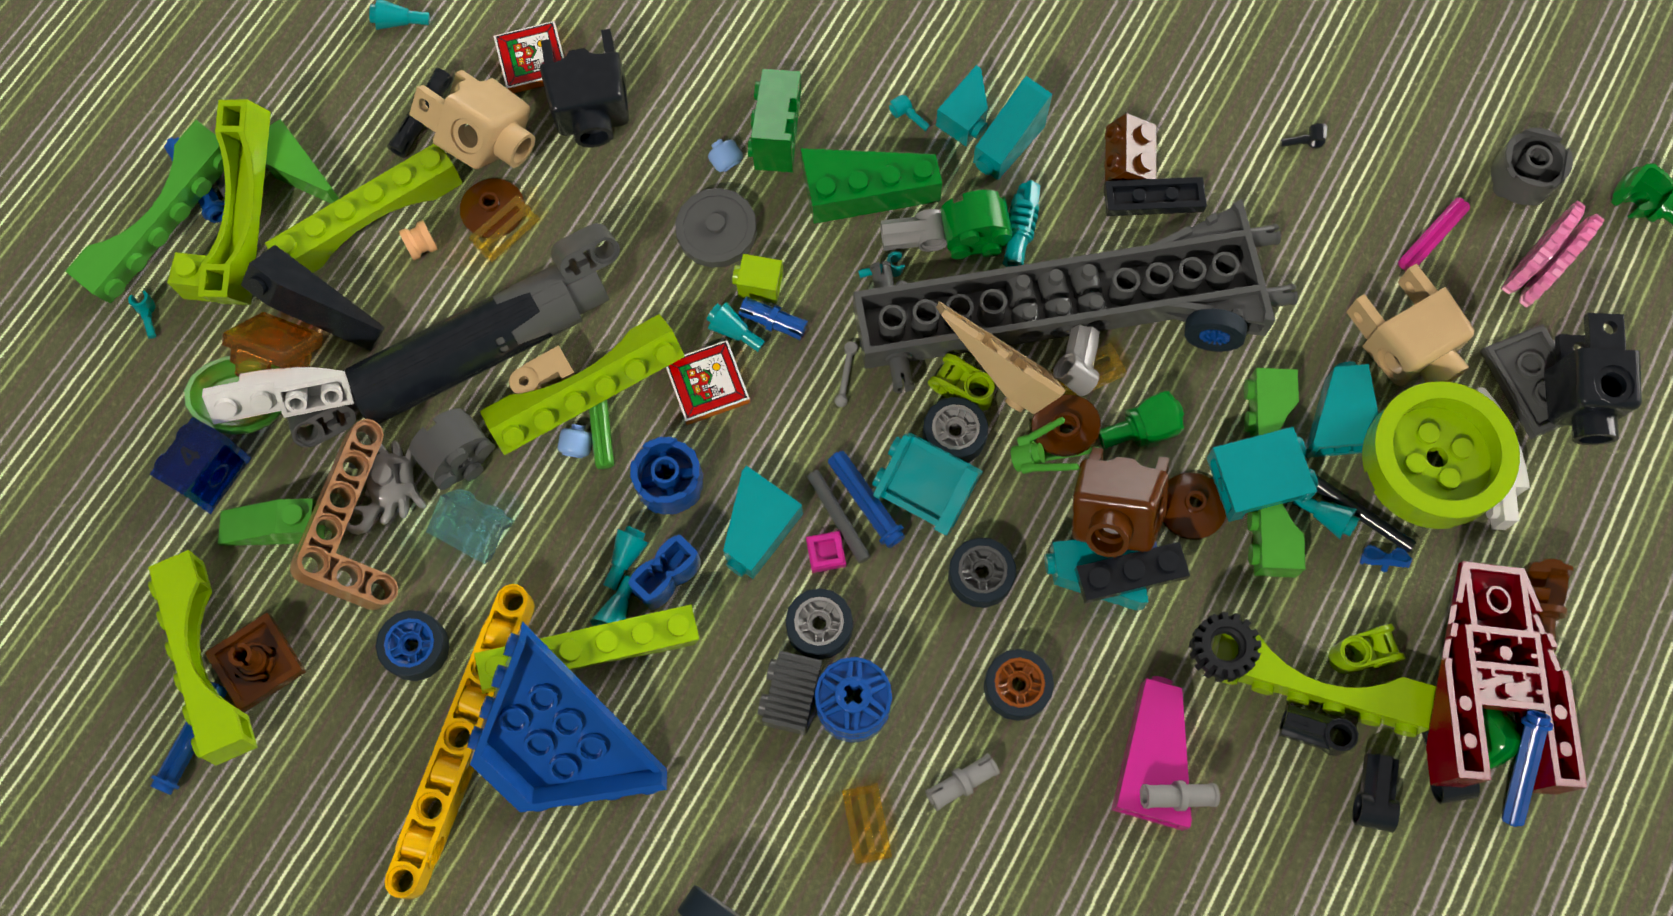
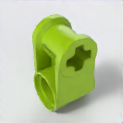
M950 353L945 354L942 359L944 364L937 375L929 379L928 385L943 397L966 398L976 403L982 411L987 410L992 405L994 398V381L987 373L969 365L960 357ZM974 388H982L987 393L983 396H975L970 391Z
M1393 624L1379 626L1363 633L1349 636L1335 644L1330 649L1328 655L1332 668L1342 674L1387 666L1402 661L1406 657L1404 653L1399 652L1392 634V631L1395 629ZM1345 647L1354 652L1356 657L1355 663L1347 659L1344 651Z

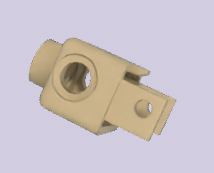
M460 70L455 74L450 95L446 99L424 85L416 88L409 115L435 132L433 144L474 169H480L499 159L513 168L518 167L528 158L535 144V136L525 129L531 112L530 106L493 78L478 81L465 71ZM425 100L429 103V108L426 106Z
M1417 263L1408 268L1398 281V284L1415 305L1385 321L1367 296L1363 294L1347 310L1346 313L1367 339L1362 347L1397 386L1406 385L1419 376H1422L1426 382H1453L1469 369V366L1459 355L1458 351L1473 337L1474 328L1448 289L1444 287L1438 291Z

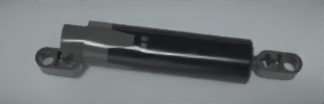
M600 223L588 225L560 239L551 248V258L555 263L554 265L344 369L343 371H345L354 398V404L287 417L293 441L301 447L316 446L353 426L356 419L355 412L360 410L365 419L374 420L381 424L582 322L581 314L609 301L607 292L596 271L613 263L618 258L620 253L618 242L605 225ZM605 241L603 245L596 248L598 243ZM310 424L309 426L301 427L302 425Z

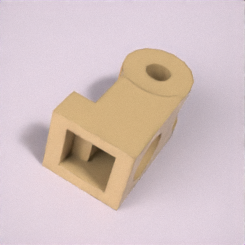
M558 345L516 369L510 376L509 385L514 394L526 393L559 383L575 375Z

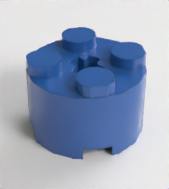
M658 437L646 442L642 446L643 449L637 453L634 461L632 460L630 464V478L640 501L650 511L662 515L678 514L695 505L700 499L703 489V473L695 451L685 443L677 441V438ZM667 472H671V473H672V476H671L670 479L663 480V479H665V475H664L665 473H667Z

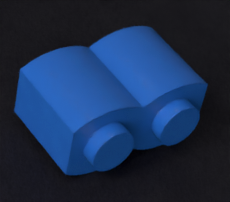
M676 535L668 539L659 548L654 559L643 563L634 571L628 585L649 610L657 609L671 598L676 586L686 583L697 573L701 565L698 551L681 535Z

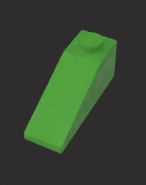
M279 119L271 124L269 127L265 169L268 168L276 179L328 203L337 201L339 197L282 120Z
M313 498L277 499L223 510L220 514L218 545L299 544L316 501ZM317 525V535L324 539L325 525Z

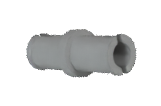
M987 753L984 757L961 770L958 767L951 771L952 776L932 788H928L925 790V793L931 805H934V809L939 811L943 806L963 794L966 797L973 793V788L991 777L997 776L1000 772L993 758L991 759V756Z
M1180 780L1173 781L1171 785L1143 784L1140 789V802L1142 807L1146 809L1173 807L1176 811H1186L1188 807H1217L1220 802V792L1215 783L1186 784V782Z

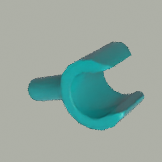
M899 95L890 101L889 110L895 118L906 114L909 119H912L925 132L931 126L912 109L911 101L906 95Z
M901 252L890 253L886 260L891 263L893 277L900 276L905 268V265L895 266L892 264L901 260L903 255ZM881 263V264H879V265H880V270H881V274H882L883 265H882V263ZM870 267L858 270L860 278L872 275Z
M143 290L144 299L140 303L131 294L128 297V302L141 315L148 339L156 338L151 315L156 308L154 300L145 290Z

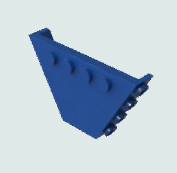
M522 621L518 634L510 633L503 652V655L508 656L505 666L498 664L491 683V686L496 688L493 697L486 695L479 713V717L484 719L481 728L474 726L467 744V748L473 749L470 765L520 813L527 811L541 812L549 808L566 805L579 806L585 802L604 799L617 800L624 796L636 794L650 795L658 791L667 790V768Z

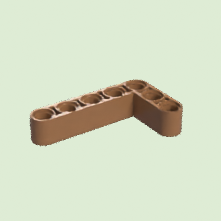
M363 419L358 421L343 439L292 558L290 571L294 579L302 584L366 609L377 610L396 598L398 585L395 579L389 574L336 553L383 441L384 434L381 426L374 420ZM356 433H366L370 438L371 444L364 445L360 443ZM349 462L355 465L358 475L350 476L343 468V463ZM336 493L342 496L345 506L343 508L334 506L330 501V494ZM325 525L328 527L332 534L331 540L320 538L317 535L316 526ZM303 557H311L317 562L318 571L316 573H310L304 569L302 565ZM342 570L349 573L352 579L351 586H343L338 582V571ZM372 584L382 586L385 591L383 600L376 599L371 594Z

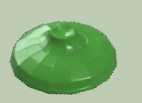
M245 354L225 356L209 362L190 377L184 390L185 406L197 422L214 432L231 435L253 433L271 425L282 412L278 411L213 424L202 398L203 388L238 382L239 376L242 373L280 368V366L265 358Z

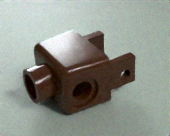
M1093 447L1089 459L1082 460L1080 463L1074 489L1073 538L1079 542L1087 543L1092 551L1104 557H1117L1123 555L1127 550L1150 551L1155 544L1166 515L1170 458L1159 457L1156 469L1140 465L1132 458L1116 457L1113 460L1103 461V448Z

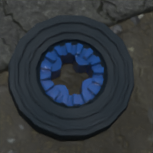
M1201 309L1192 312L1187 317L1184 336L1190 344L1200 349L1215 352L1231 351L1238 349L1244 344L1247 323L1241 316L1227 310Z

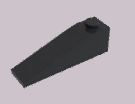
M276 245L249 263L241 283L243 288L269 307L369 351L375 348L385 328Z

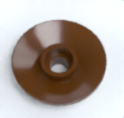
M496 178L482 180L471 186L464 194L460 203V216L465 227L471 233L482 238H499L511 233L520 224L525 212V202L519 189L506 180ZM495 201L493 205L485 206L487 202Z
M1062 395L1034 414L1032 419V432L1060 417L1065 418L1063 424L1035 439L1036 443L1042 444L1044 451L1061 457L1075 456L1088 450L1098 439L1101 430V420L1097 409L1091 402L1076 395ZM1065 428L1073 430L1070 433H1061Z
M1193 472L1182 473L1171 478L1168 482L1164 525L1175 535L1190 540L1204 539L1217 532L1226 519V513L1214 480L1203 474ZM1192 497L1199 499L1201 506L1193 507L1189 499Z

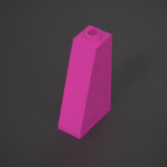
M1152 676L1151 679L1146 678L1140 684L1111 810L1184 831L1191 826V807H1188L1186 811H1176L1173 807L1146 809L1142 807L1140 802V789L1143 784L1171 785L1173 781L1180 780L1189 784L1182 688L1173 686V681L1170 679Z

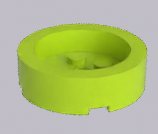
M1435 381L1419 384L1403 391L1376 416L1364 438L1362 461L1364 472L1368 473L1375 489L1373 491L1374 494L1392 513L1417 526L1432 529H1448L1470 521L1472 522L1505 498L1513 487L1518 475L1520 449L1512 424L1504 412L1491 399L1479 391L1462 384ZM1439 451L1438 454L1442 457L1444 466L1434 467L1428 462L1427 453Z

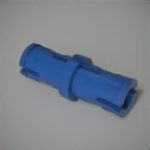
M748 296L744 298L740 307L742 310L739 311L740 317L762 324L770 332L777 330L801 341L806 331L805 327L808 325V320H803L781 311L782 308L780 306L774 305V307H771Z

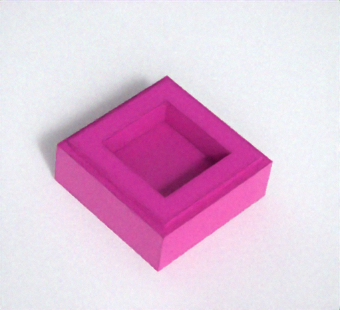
M840 531L806 537L812 573L846 567Z

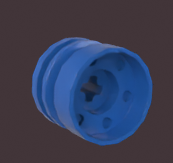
M850 657L842 658L825 669L819 677L815 689L817 715L824 729L836 739L850 743L866 741L881 731L889 717L892 692L890 682L880 667L870 660ZM849 690L853 694L858 691L861 692V703L857 705L856 702L851 701L847 704L846 692Z

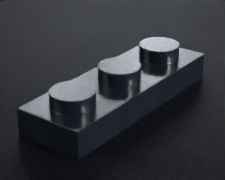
M1203 177L1105 181L1104 184L1107 216L1204 212L1207 207Z
M1180 542L1155 547L1148 552L1138 551L1076 566L1075 568L1084 604L1185 580L1190 577Z

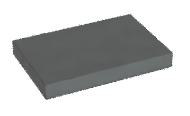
M1544 324L1487 346L1480 351L1530 440L1565 426L1554 425L1548 419L1544 371L1556 364L1555 343Z

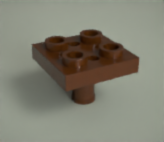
M268 612L204 652L236 708L244 713L306 673L275 619ZM275 648V649H276V655H275L274 657H271V658H270L269 655H268V653H269V654H274V651H273L272 649ZM265 673H268V674H269V679H268V681L262 682V680H265V679L267 678V676L264 675V674H265Z

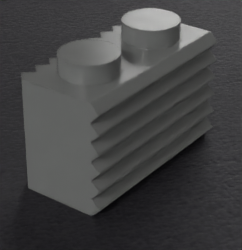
M779 651L777 660H770L766 680L772 681L769 694L762 693L757 715L763 716L762 723L764 726L806 735L815 698V689L822 669V660Z

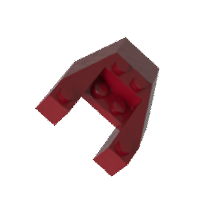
M1467 561L1458 563L1426 744L1430 785L1466 787L1492 780L1482 710L1491 709L1513 711L1515 721L1522 731L1524 724L1521 723V718L1527 715V711H1539L1551 716L1550 722L1553 724V730L1547 732L1532 793L1558 795L1587 788L1571 677L1568 670L1561 669L1553 650L1558 648L1553 634L1546 633L1538 613L1543 611L1525 568Z

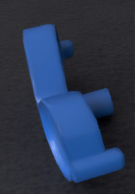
M1370 545L1365 547L1360 559L1361 565L1364 563L1368 565H1382V572H1387L1389 566L1409 568L1412 562V558L1402 548L1397 547L1387 554L1381 549Z

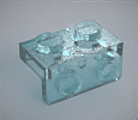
M457 489L441 495L426 532L483 564L490 562L502 532L510 528L514 520L504 515L505 512L502 509L493 505H485L476 500L475 495L469 491Z

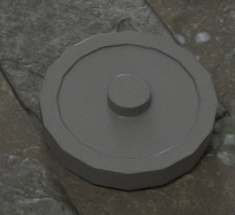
M723 188L705 189L691 196L680 208L675 221L676 237L684 254L695 263L711 268L726 267L741 260L743 254H747L752 249L757 236L756 217L749 202L738 193Z

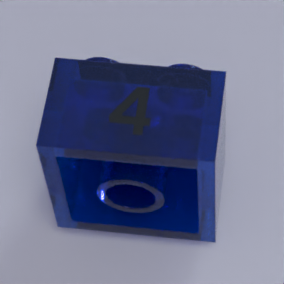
M192 416L189 422L178 430L176 439L168 450L157 458L154 468L149 475L181 497L211 514L251 460V457L227 436Z

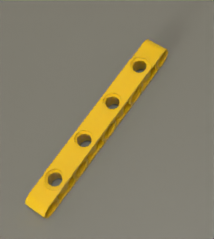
M518 584L505 585L500 589L474 646L399 835L395 853L385 876V888L393 897L412 900L421 896L427 888L434 867L445 847L474 772V768L470 765L473 749L467 748V744L457 748L455 739L461 731L468 730L471 735L474 726L481 728L484 719L479 717L483 701L486 695L490 697L494 695V692L482 694L474 653L504 647L510 633L518 634L522 621L527 626L529 625L535 608L534 600ZM517 596L523 597V604L520 608L513 611L508 610V604L512 598ZM439 799L442 804L441 813L436 818L430 819L427 812L428 807L433 801ZM410 871L414 879L413 885L409 890L403 892L399 881L404 873Z

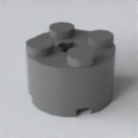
M1529 128L1513 136L1492 163L1491 179L1494 193L1517 204L1540 205L1570 174L1573 166V156L1570 149L1566 150L1560 143L1562 140L1560 136L1543 128Z
M460 408L451 409L433 418V421L436 423L428 431L422 427L413 437L409 447L411 454L440 490H446L464 478L467 481L477 478L483 471L482 463L495 448V445L472 417Z

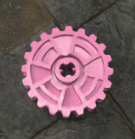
M1577 200L1551 225L1526 256L1522 258L1517 267L1505 280L1501 290L1511 294L1520 289L1529 280L1520 294L1519 303L1526 308L1532 305L1573 263L1580 252L1588 245V242L1595 236L1605 219L1598 214L1587 217L1576 227L1583 217L1586 207Z

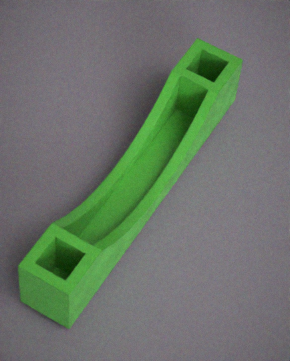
M195 120L174 144L173 162L169 177L152 207L135 224L122 233L103 242L86 246L65 272L93 295L110 304L115 298L119 297L124 292L126 285L146 266L147 261L156 250L167 242L169 235L180 222L189 216L192 208L203 196L209 193L212 185L224 172L221 150L216 134L198 120Z
M1256 368L1250 378L1245 380L1243 393L1244 399L1249 400V411L1245 414L1244 427L1246 432H1250V438L1281 429L1287 416L1299 402L1298 369ZM1279 504L1248 512L1247 527L1249 531H1253V544L1249 545L1248 561L1250 565H1254V576L1296 578L1306 570L1304 534L1292 521L1284 505Z

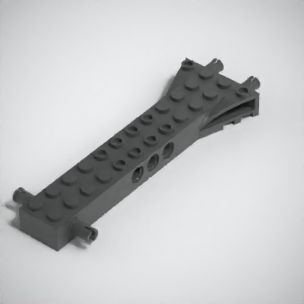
M1241 199L1233 203L1231 208L1219 214L1213 213L1207 216L1205 221L1193 227L1188 226L1151 245L894 285L891 263L882 261V275L879 262H876L870 266L874 289L853 292V309L864 368L889 365L893 391L902 393V379L905 392L915 388L909 362L942 357L947 353L955 355L970 352L937 310L936 306L939 301L1011 346L1070 336L1071 328L1078 325L1092 326L1098 331L1172 319L1186 322L1187 317L1192 312L1212 308L1227 310L1241 316L1247 323L1246 335L1266 336L1276 321L1272 308L1296 305L1298 293L1297 291L1291 292L1296 289L1293 283L1266 288L1256 247L1279 245L1281 242V232H1275V230L1279 229L1276 223L1250 228L1243 200Z

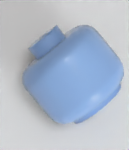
M722 139L717 140L711 145L713 149L708 154L709 161L719 172H727L735 165L741 163L743 159V153L734 140H726L724 142Z
M572 424L571 428H563L559 435L558 451L562 455L583 458L588 456L593 443L592 433L585 431V426Z

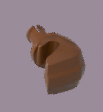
M1543 558L1541 561L1530 562L1523 568H1525L1543 612L1538 613L1543 627L1546 633L1553 634L1556 641V621L1568 616V608L1564 607V603L1567 598L1568 581L1574 570L1573 566L1563 563L1561 560Z

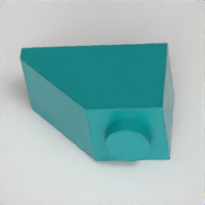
M976 65L937 109L936 126L966 147L973 138L979 139L988 126L986 122L988 105L982 70L979 66Z

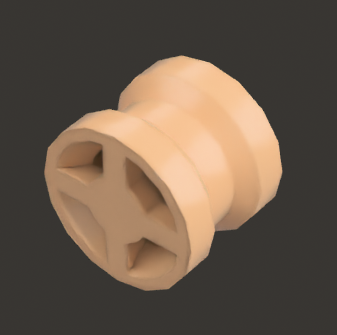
M423 220L417 222L416 227L410 230L404 228L399 231L414 261L419 259L421 254L426 251L434 252L438 250Z

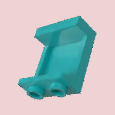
M1294 427L1212 448L1206 459L1228 522L1242 519L1248 512L1298 499H1301V502L1309 501L1315 495L1318 488L1317 476L1312 468H1308L1304 457L1306 456L1304 441L1300 436L1297 437Z
M910 432L904 434L902 438L897 436L888 451V455L892 458L887 468L881 467L874 478L872 485L877 488L873 496L878 499L884 498L935 525L934 530L947 536L952 532L983 471Z

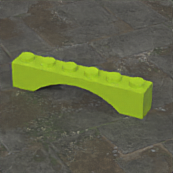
M248 99L218 100L215 134L224 165L225 205L217 238L209 254L201 263L198 297L228 305H251L252 294L243 288L241 283L249 263L256 259L271 117L269 110Z
M432 144L268 240L265 244L268 249L274 245L278 246L314 273L325 265L330 256L346 240L369 223L405 206L437 200L462 185L463 182L445 151Z
M658 314L630 329L609 353L578 374L542 389L508 395L482 409L480 413L502 453L506 455L680 360L685 355L673 330L662 316Z
M187 550L149 566L151 581L148 582V587L159 605L160 611L156 612V616L160 626L166 631L168 642H165V649L169 658L174 662L177 671L173 675V679L177 689L183 694L186 704L182 706V712L187 723L192 726L194 737L191 739V745L194 753L198 758H202L217 766L258 748L249 716L220 696L210 682L203 665L200 649L201 624L206 605L212 594L204 562L190 550Z
M690 604L540 638V640L572 671L611 661L692 646L699 641V634L692 605ZM505 646L474 653L482 694L496 690L495 687L491 686L498 664L505 666L508 656L503 655Z
M1219 634L1214 638L1212 651L1219 659L1229 661L1236 658L1238 645L1231 636ZM1260 635L1256 636V641H1261L1262 647L1258 649V653H1261L1259 660L1255 662L1256 665L1252 670L1235 681L1228 682V680H1224L1222 682L1231 685H1237L1238 682L1251 685L1252 691L1264 695H1273V692L1286 695L1287 701L1298 705L1307 706L1309 703L1323 706V712L1331 715L1344 716L1345 713L1358 717V722L1375 727H1379L1381 724L1394 727L1395 733L1407 737H1416L1417 734L1429 730L1437 687L1406 677L1371 687H1341L1325 684L1307 677L1287 665L1267 646Z

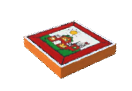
M555 21L493 36L505 85L512 93L544 86L540 72V66L544 64L541 47L542 40H551L556 61L564 58Z
M728 340L688 353L685 357L666 367L687 425L750 403L749 395Z

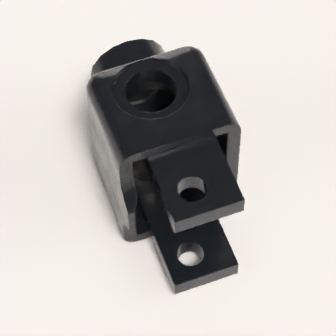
M611 29L601 30L605 51L603 54H594L585 48L570 50L566 57L556 61L551 40L541 41L544 64L540 66V72L556 129L562 136L574 135L575 142L582 147L593 148L609 143L613 139L612 128L624 126L629 121L626 78L620 55L615 50Z
M1587 313L1584 315L1585 335L1559 334L1555 337L1556 364L1544 371L1547 414L1549 421L1554 425L1572 426V441L1574 443L1601 445L1617 441L1619 439L1618 420L1641 406L1640 351L1626 350L1624 314ZM1604 324L1612 327V334L1604 330ZM1574 345H1578L1581 348L1574 350Z

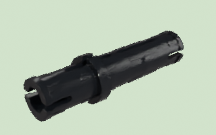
M435 68L426 87L443 97V94L453 82V77L446 71ZM425 100V104L429 108V103ZM410 111L387 145V148L392 153L402 158L406 157L410 147L425 126L410 116Z

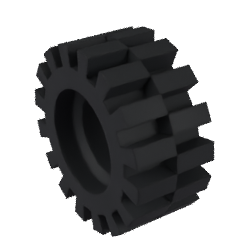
M1221 612L1219 615L1215 613L1194 630L1193 638L1189 642V648H1192L1190 657L1191 660H1196L1197 664L1194 666L1198 671L1200 669L1205 671L1203 676L1208 679L1213 676L1216 678V682H1223L1224 680L1231 682L1244 676L1256 665L1255 662L1259 660L1261 653H1258V649L1262 646L1261 641H1256V636L1259 635L1257 629L1251 630L1249 628L1251 622L1248 619L1243 622L1239 620L1241 615L1236 613L1232 616H1228V612ZM1227 634L1235 639L1238 645V654L1235 659L1229 661L1221 660L1213 653L1211 643L1214 636Z

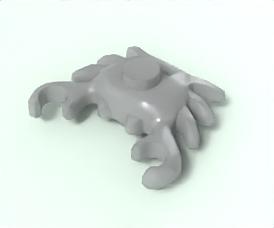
M395 440L391 443L393 453H389L382 444L378 450L379 454L376 455L366 479L367 490L365 495L372 500V503L367 506H356L354 508V512L362 515L363 520L358 525L348 523L346 530L351 534L359 535L366 533L382 510L385 511L380 519V523L383 525L388 524L394 516L398 505L399 515L401 518H406L409 510V498H412L419 508L425 509L426 507L425 501L414 484L412 469L415 462L414 456L409 448L406 455L403 456L402 448ZM349 463L351 469H356L355 465Z

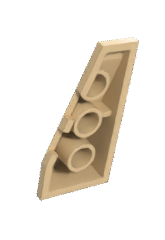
M939 301L936 308L941 316L1007 397L1005 402L1018 412L1026 409L1032 414H1036L1064 394L1066 390L1049 370Z

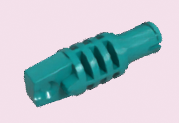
M1032 180L1019 185L1017 193L1014 194L1011 202L1009 218L1013 237L1007 243L1002 263L1005 267L1024 265L1027 245L1034 238L1040 210L1039 197L1041 186Z

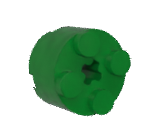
M969 191L962 194L963 200L954 203L953 198H951L942 205L940 213L947 248L953 259H963L969 255L982 253L983 257L997 256L1002 252L1001 247L1007 244L1013 237L1006 199L1004 195L1000 198L998 191Z

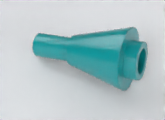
M376 0V4H370L369 19L370 23H375L376 30L405 26L409 23L429 25L430 13L409 11L408 8L394 3Z
M725 302L722 306L717 303L706 318L710 322L709 330L738 341L741 340L757 352L760 351L765 343L763 339L748 329L749 327L728 302Z
M1313 498L1305 502H1301V499L1294 500L1293 502L1294 505L1312 513L1314 518L1339 539L1344 534L1350 537L1360 518L1354 516L1357 511L1355 508L1324 501L1319 502Z
M628 525L624 531L617 529L611 560L612 566L603 583L604 586L613 590L617 589L625 570L629 569L649 544V542L643 540L646 533Z
M624 576L616 594L590 620L592 626L626 619L629 605L628 600L632 593L628 585L630 576Z

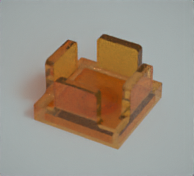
M261 312L223 332L222 345L231 348L230 363L236 365L235 375L239 377L242 373L271 369L272 364L283 369L310 367L313 351L322 346L323 334L269 313Z

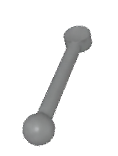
M852 341L847 342L844 346L846 360L839 395L834 400L838 407H844L848 402L846 390L852 358L858 351L857 344Z

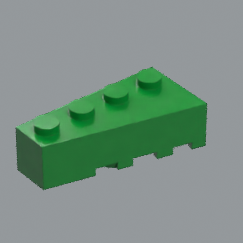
M801 148L802 170L813 224L941 201L942 179L936 154Z

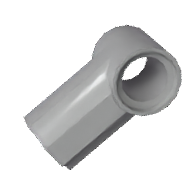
M938 209L920 211L915 217L881 220V238L884 251L919 247L922 251L933 252L947 246L941 213Z
M1078 325L1071 328L1066 354L1058 360L1053 370L1054 377L1079 396L1089 394L1099 381V373L1093 367L1100 332L1092 326Z

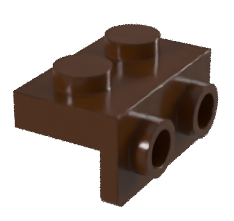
M1128 113L1107 125L1105 131V181H1118L1122 178L1127 180L1156 179V125Z

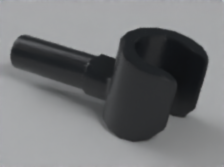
M1316 123L1309 127V135L1281 139V147L1308 144L1315 149L1321 148L1326 141L1327 125Z

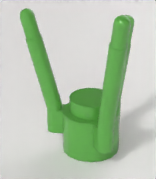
M1060 417L1028 435L1017 437L1018 445H1013L1010 451L1011 460L1017 472L1025 474L1034 471H1070L1080 468L1077 463H1045V461L1068 457L1045 453L1042 444L1033 441L1065 422L1064 417ZM1091 446V447H1090L1088 450H1086L1085 452H1083V453H1081V454H1078V455H1075V456H1081V455L1091 454V451H1092V448H1093V447H1097V448H1100V447H1099V446Z

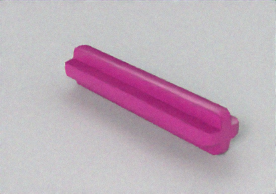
M1455 198L1398 261V266L1405 272L1416 263L1419 266L1470 210V204L1465 202L1463 198Z

